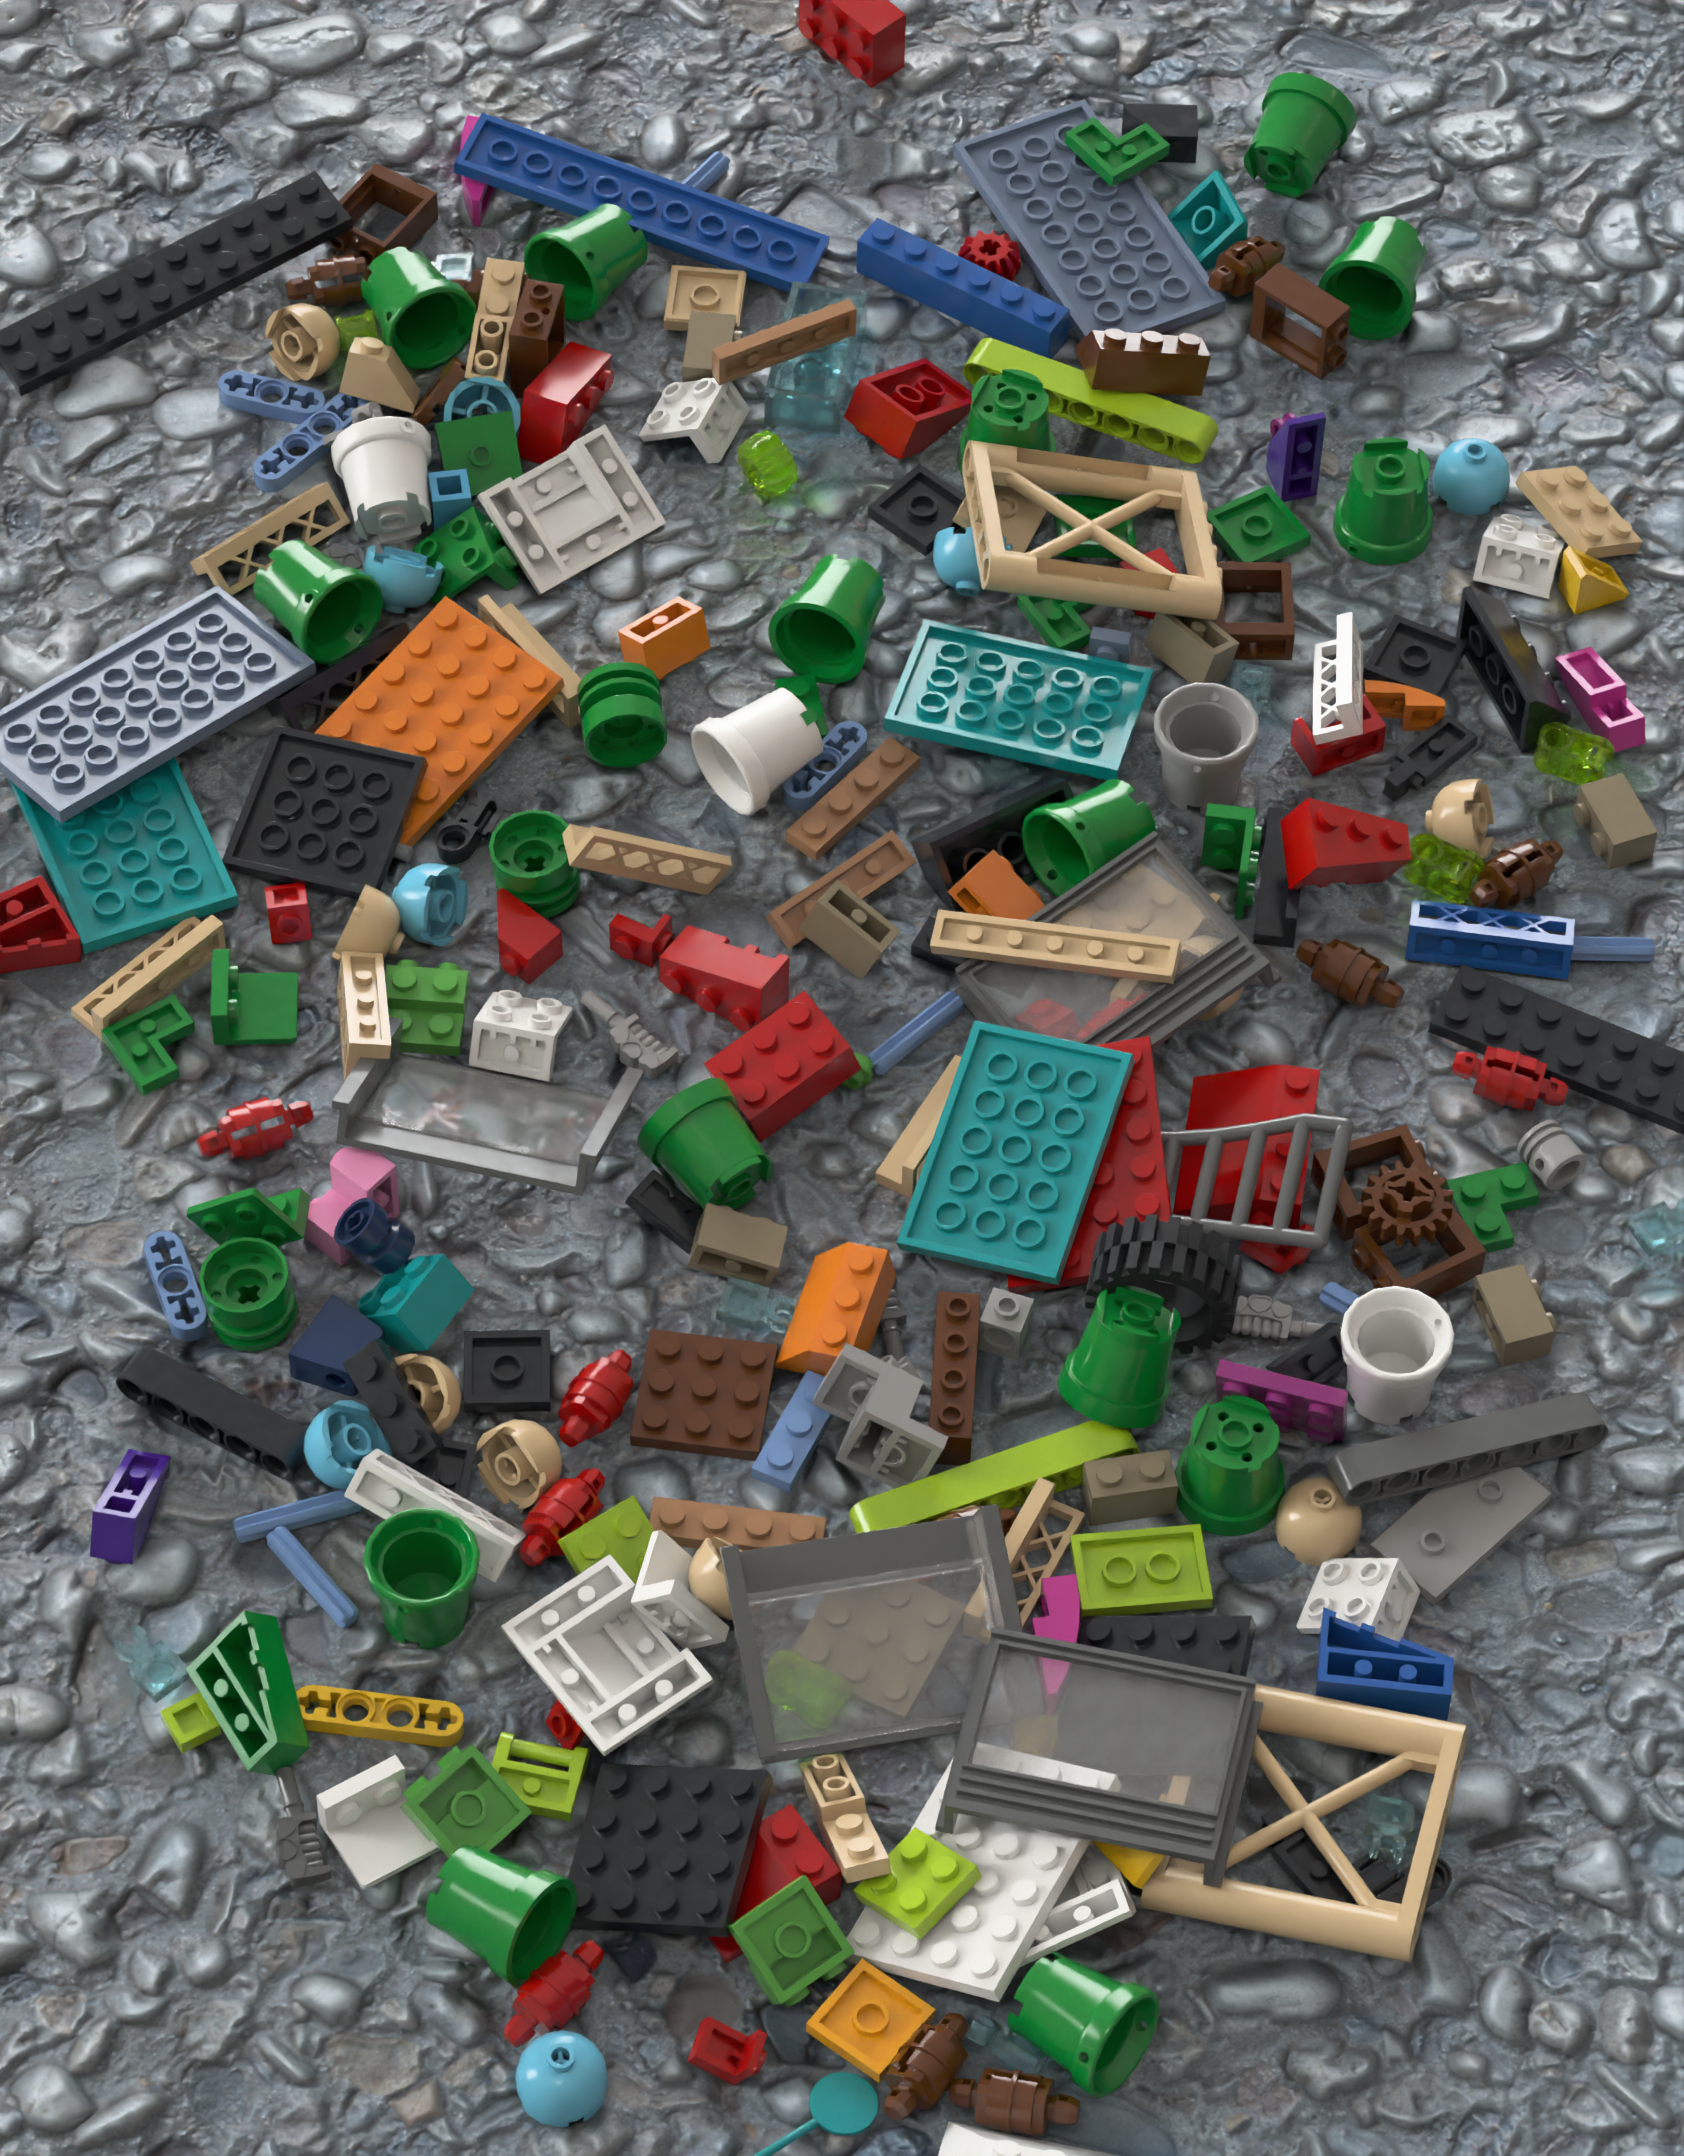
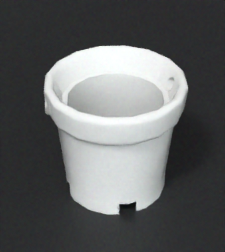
M385 416L369 418L352 424L339 433L331 445L332 462L336 473L344 482L354 519L355 531L358 535L367 541V533L377 535L378 542L381 544L400 543L420 535V525L425 520L428 526L431 523L427 467L431 462V435L422 424L411 419Z
M784 688L768 693L723 718L708 717L702 723L697 724L691 732L692 749L706 780L717 795L730 808L741 815H753L758 810L766 807L770 794L823 752V741L816 723L812 722L808 726L806 725L800 714L807 709L793 693Z
M1391 1286L1373 1289L1360 1296L1346 1311L1340 1335L1343 1359L1347 1364L1346 1390L1348 1395L1350 1393V1396L1355 1401L1354 1408L1356 1411L1372 1422L1395 1425L1400 1424V1418L1408 1417L1413 1414L1414 1419L1420 1416L1428 1406L1436 1377L1448 1363L1454 1340V1331L1450 1317L1436 1300L1415 1289Z

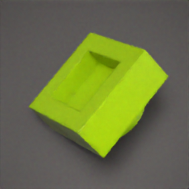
M200 1692L160 1711L161 1720L181 1753L222 1734L220 1724Z

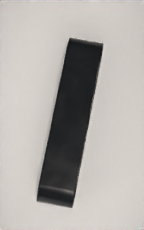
M145 1346L140 1348L116 1379L118 1389L133 1402L279 1478L291 1479L306 1460L303 1451L306 1428L153 1348Z

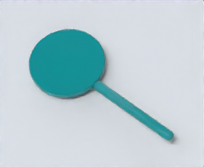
M836 2072L826 2075L814 2085L810 2093L809 2109L813 2119L753 2156H771L818 2126L829 2133L840 2136H851L865 2131L872 2125L878 2113L879 2101L876 2091L867 2080L853 2073Z

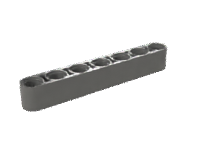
M1579 1392L1348 1447L1335 1453L1329 1459L1326 1469L1346 1503L1355 1506L1587 1450L1605 1439L1608 1434V1427L1588 1395Z

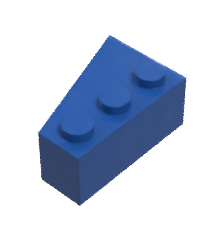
M1323 1607L1314 1695L1447 1721L1452 1697L1454 1658L1401 1638L1400 1642L1375 1633V1627L1362 1622L1359 1627L1336 1618L1335 1611Z

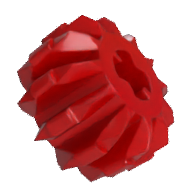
M994 229L990 234H984L978 230L975 237L966 236L963 246H960V251H958L959 257L1014 282L1016 275L1019 274L1021 269L1018 242L1011 241L1008 233L999 236L996 235Z

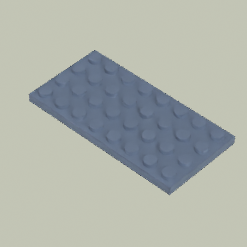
M1085 99L954 144V157L1003 229L1009 234L1010 239L1018 242L1021 255L1051 299L1070 309L1069 325L1080 341L1092 330L1105 331L1109 328L1120 329L1129 333L1155 331L1161 334L1225 311L1226 299L1221 292H1216L1209 287V275L1136 173L1111 187L1064 143L1067 131L1092 117H1095L1100 122Z
M216 585L0 709V772L56 820L63 823L317 674L315 661L219 585Z

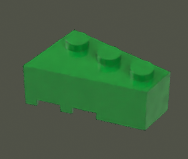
M244 1610L186 1670L246 1769L250 1772L276 1776L275 1772L278 1769L291 1767L310 1748L277 1617Z

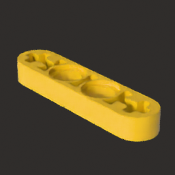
M307 1685L296 1691L305 1729L308 1731L435 1747L455 1745L462 1739L464 1734L463 1713L456 1704L448 1701L320 1685ZM310 1702H317L319 1707L315 1708L314 1713H306L305 1708L310 1706ZM332 1704H336L335 1718L330 1717ZM353 1705H360L368 1710V1715L360 1721H350L343 1714L348 1707ZM406 1711L412 1716V1720L406 1726L396 1727L388 1722V1717L393 1712ZM421 1714L426 1715V1720H424V1729L420 1728ZM443 1718L450 1719L451 1724L447 1725L446 1730L438 1729V1725L442 1722Z

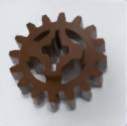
M1398 1160L1395 1163V1170L1391 1171L1388 1167L1382 1165L1380 1166L1378 1176L1370 1174L1367 1180V1187H1363L1361 1196V1216L1369 1218L1367 1228L1369 1230L1380 1228V1239L1382 1241L1390 1235L1396 1237V1246H1401L1404 1239H1410L1412 1245L1418 1247L1420 1237L1433 1242L1436 1231L1444 1233L1448 1220L1452 1218L1454 1206L1452 1204L1453 1191L1445 1190L1447 1181L1445 1177L1433 1178V1167L1430 1166L1423 1172L1418 1170V1161H1413L1410 1168H1404L1402 1162Z

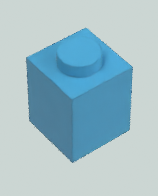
M467 469L428 473L429 503L435 532L470 508L472 501Z

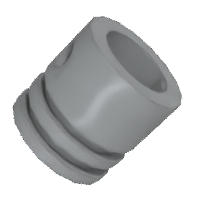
M1554 1119L1540 1122L1532 1127L1522 1137L1517 1146V1153L1549 1190H1557L1571 1183L1580 1175L1587 1163V1157Z

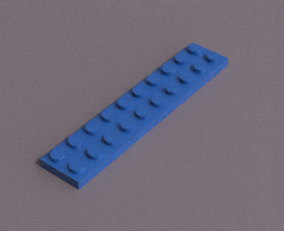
M483 112L454 162L453 172L576 217H581L605 203L617 205L633 217V219L627 222L634 233L641 228L646 242L722 269L745 271L747 273L746 277L802 298L829 245L830 236Z

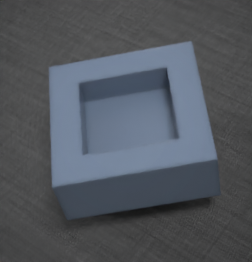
M1093 626L1088 655L1128 664L1132 633Z

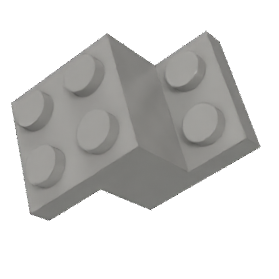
M845 1343L817 1389L811 1403L850 1422L835 1460L892 1488L926 1478L944 1450L948 1437L927 1425L909 1418L924 1381L903 1369H899L870 1355L864 1350Z

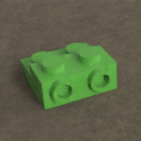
M408 959L400 960L396 965H386L385 983L389 1017L403 1019L400 1052L460 1056L469 997L468 970H461L458 965L449 962L441 963L437 968L420 967L417 962Z
M473 1744L463 1751L456 1745L436 1763L441 1771L430 1781L423 1775L403 1792L408 1800L400 1806L402 1811L428 1841L433 1840L448 1858L465 1845L473 1848L477 1846L489 1852L532 1813Z
M806 1875L798 1877L728 1926L730 1933L750 1962L747 1967L772 2005L785 2003L787 2007L796 2004L810 1993L808 1985L820 1977L827 1981L842 1972L847 1967L844 1960L855 1953Z

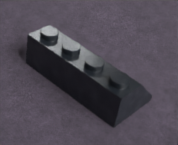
M1472 586L1464 587L1456 637L1467 641L1465 656L1520 751L1524 753L1565 740L1567 726L1571 721L1570 708L1564 699L1560 700L1554 690V683L1550 673L1543 671L1537 661L1534 646L1530 642L1527 643L1524 639L1517 617L1509 613L1502 600Z
M1045 777L910 841L925 880L950 911L967 913L947 891L993 849L999 856L1004 857L1011 863L1014 872L1026 885L1039 879L1032 870L1024 851L1022 839L1024 820L1026 816L1038 807L1048 803H1062L1073 798L1074 796L1067 778Z

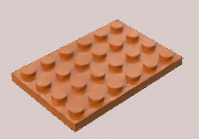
M445 596L314 733L426 758L428 768L399 843L413 847L463 792L471 786L558 694L565 684L563 678Z

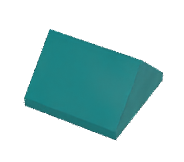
M1216 169L1167 215L1205 271L1215 268L1220 253L1234 243L1247 239L1249 223L1222 174Z

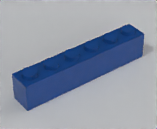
M876 218L857 240L856 272L993 338L1049 359H1053L1068 341L1070 309L879 218Z

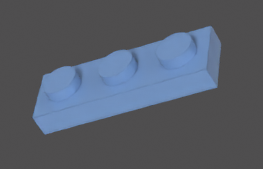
M810 1370L806 1371L751 1467L752 1478L791 1493L834 1417L833 1414L811 1404L825 1376Z

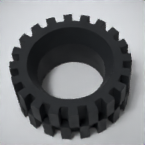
M1146 1215L1145 1222H1140L1136 1216L1125 1218L1124 1227L1118 1222L1109 1225L1108 1232L1102 1231L1098 1236L1097 1243H1095L1085 1297V1308L1089 1309L1088 1316L1091 1317L1097 1298L1102 1291L1107 1289V1294L1116 1292L1118 1286H1134L1158 1294L1165 1299L1163 1306L1172 1313L1173 1308H1175L1179 1312L1181 1324L1174 1349H1179L1182 1355L1192 1354L1194 1346H1197L1201 1351L1212 1348L1213 1341L1218 1344L1223 1342L1226 1338V1333L1230 1334L1233 1329L1243 1273L1241 1256L1234 1255L1236 1248L1230 1241L1221 1244L1222 1235L1212 1230L1206 1234L1202 1232L1203 1224L1192 1221L1190 1226L1180 1224L1181 1217L1169 1216L1168 1222L1159 1221L1158 1215Z

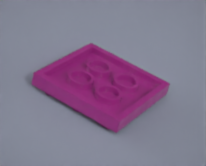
M1220 1359L1216 1372L1217 1402L1223 1401V1397L1231 1395L1249 1397L1265 1405L1270 1411V1417L1278 1425L1281 1433H1290L1291 1429L1308 1433V1438L1320 1443L1330 1444L1333 1440L1343 1442L1347 1428V1390Z

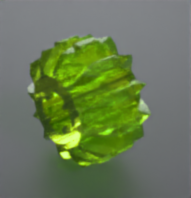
M768 430L756 433L737 448V462L742 467V474L747 477L748 483L754 486L758 494H763V496L770 499L790 489L798 481V466L793 460L794 455L787 449V444H783L775 433L772 434Z

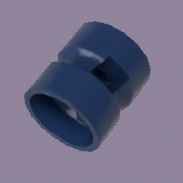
M362 1198L352 1203L343 1212L335 1227L334 1238L340 1246L352 1255L359 1257L362 1263L378 1275L392 1274L411 1255L415 1245V1235L413 1231L396 1218H387L388 1212L372 1199Z

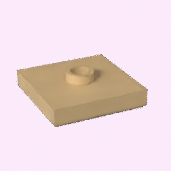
M672 265L664 314V330L688 331L691 311L734 314L736 315V330L740 331L747 273L739 270Z
M994 485L1002 535L1007 538L1006 546L1011 543L1013 546L1012 551L1025 553L1047 510L1011 487ZM966 496L952 520L964 529L971 527Z

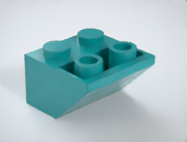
M444 1253L429 1256L420 1255L416 1258L407 1259L392 1274L381 1276L382 1279L374 1289L366 1292L358 1300L356 1306L358 1307V1312L383 1329L387 1345L402 1353L428 1350L475 1289Z

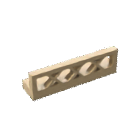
M325 482L301 493L195 558L190 564L197 576L207 573L214 586L219 585L232 596L255 582L256 573L260 567L267 571L273 563L271 558L269 563L265 565L251 561L254 545L258 542L273 546V551L284 543L282 538L285 526L291 523L303 527L301 540L309 546H313L349 524L350 520L328 482ZM323 502H326L336 519L335 522L327 527L313 523L315 509ZM307 513L305 521L298 519L299 517ZM311 529L318 531L316 534L310 537ZM275 533L274 540L267 538L271 534ZM244 552L243 559L236 557L240 553ZM227 561L242 565L238 582L228 587L218 570V567ZM249 568L256 569V571L248 575Z
M488 594L479 598V620L563 678L565 686L547 706L568 729L581 723L582 719L580 718L577 687L581 682L580 677L512 603L500 608Z
M570 824L562 833L570 866L708 895L732 867L730 856L591 826L586 828Z
M210 915L203 922L196 917L181 921L71 1008L72 1016L102 1040L101 1029L160 1001L212 960L213 949H225L223 923L213 915Z
M341 952L337 999L344 1082L360 1057L390 1059L391 1036L383 953Z
M958 1055L953 1057L876 1171V1183L912 1199L962 1057Z
M1040 1477L1005 1537L1013 1583L1018 1584L1027 1581L1031 1590L1029 1598L1017 1601L1019 1611H1021L1020 1618L1023 1631L1040 1602L1041 1579L1054 1577L1070 1547V1535L1077 1534L1085 1520L1084 1512L1055 1501V1483ZM1049 1513L1070 1522L1066 1531L1048 1535L1044 1522ZM1039 1533L1041 1538L1035 1539ZM1058 1544V1546L1054 1550L1053 1545ZM1046 1548L1050 1558L1048 1564L1030 1569L1025 1559L1027 1553ZM1021 1566L1022 1571L1017 1573L1019 1567ZM1035 1578H1039L1037 1584L1034 1580ZM981 1580L964 1611L963 1635L989 1645L991 1631L985 1628L990 1619Z

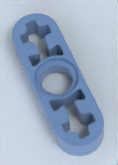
M233 370L226 372L218 381L219 398L226 407L300 425L325 405L323 393L315 388L244 371ZM267 394H278L282 397L281 400L275 403H268L262 400Z
M853 721L841 722L822 739L823 752L783 783V801L786 806L796 811L809 810L865 755L867 750V731L861 724ZM842 740L847 742L843 747ZM827 760L834 763L836 767L831 771L824 772L816 769L814 765L819 761ZM807 785H808V792H806V791L803 790Z
M169 1231L153 1233L146 1239L144 1244L145 1261L172 1335L181 1341L197 1340L207 1331V1312L181 1239ZM165 1248L170 1253L171 1265L165 1267L162 1255L158 1252L159 1249ZM173 1279H181L188 1284L183 1291L178 1293L168 1292L164 1288L165 1284ZM187 1305L190 1318L194 1320L193 1323L186 1324V1321L182 1319L180 1307Z

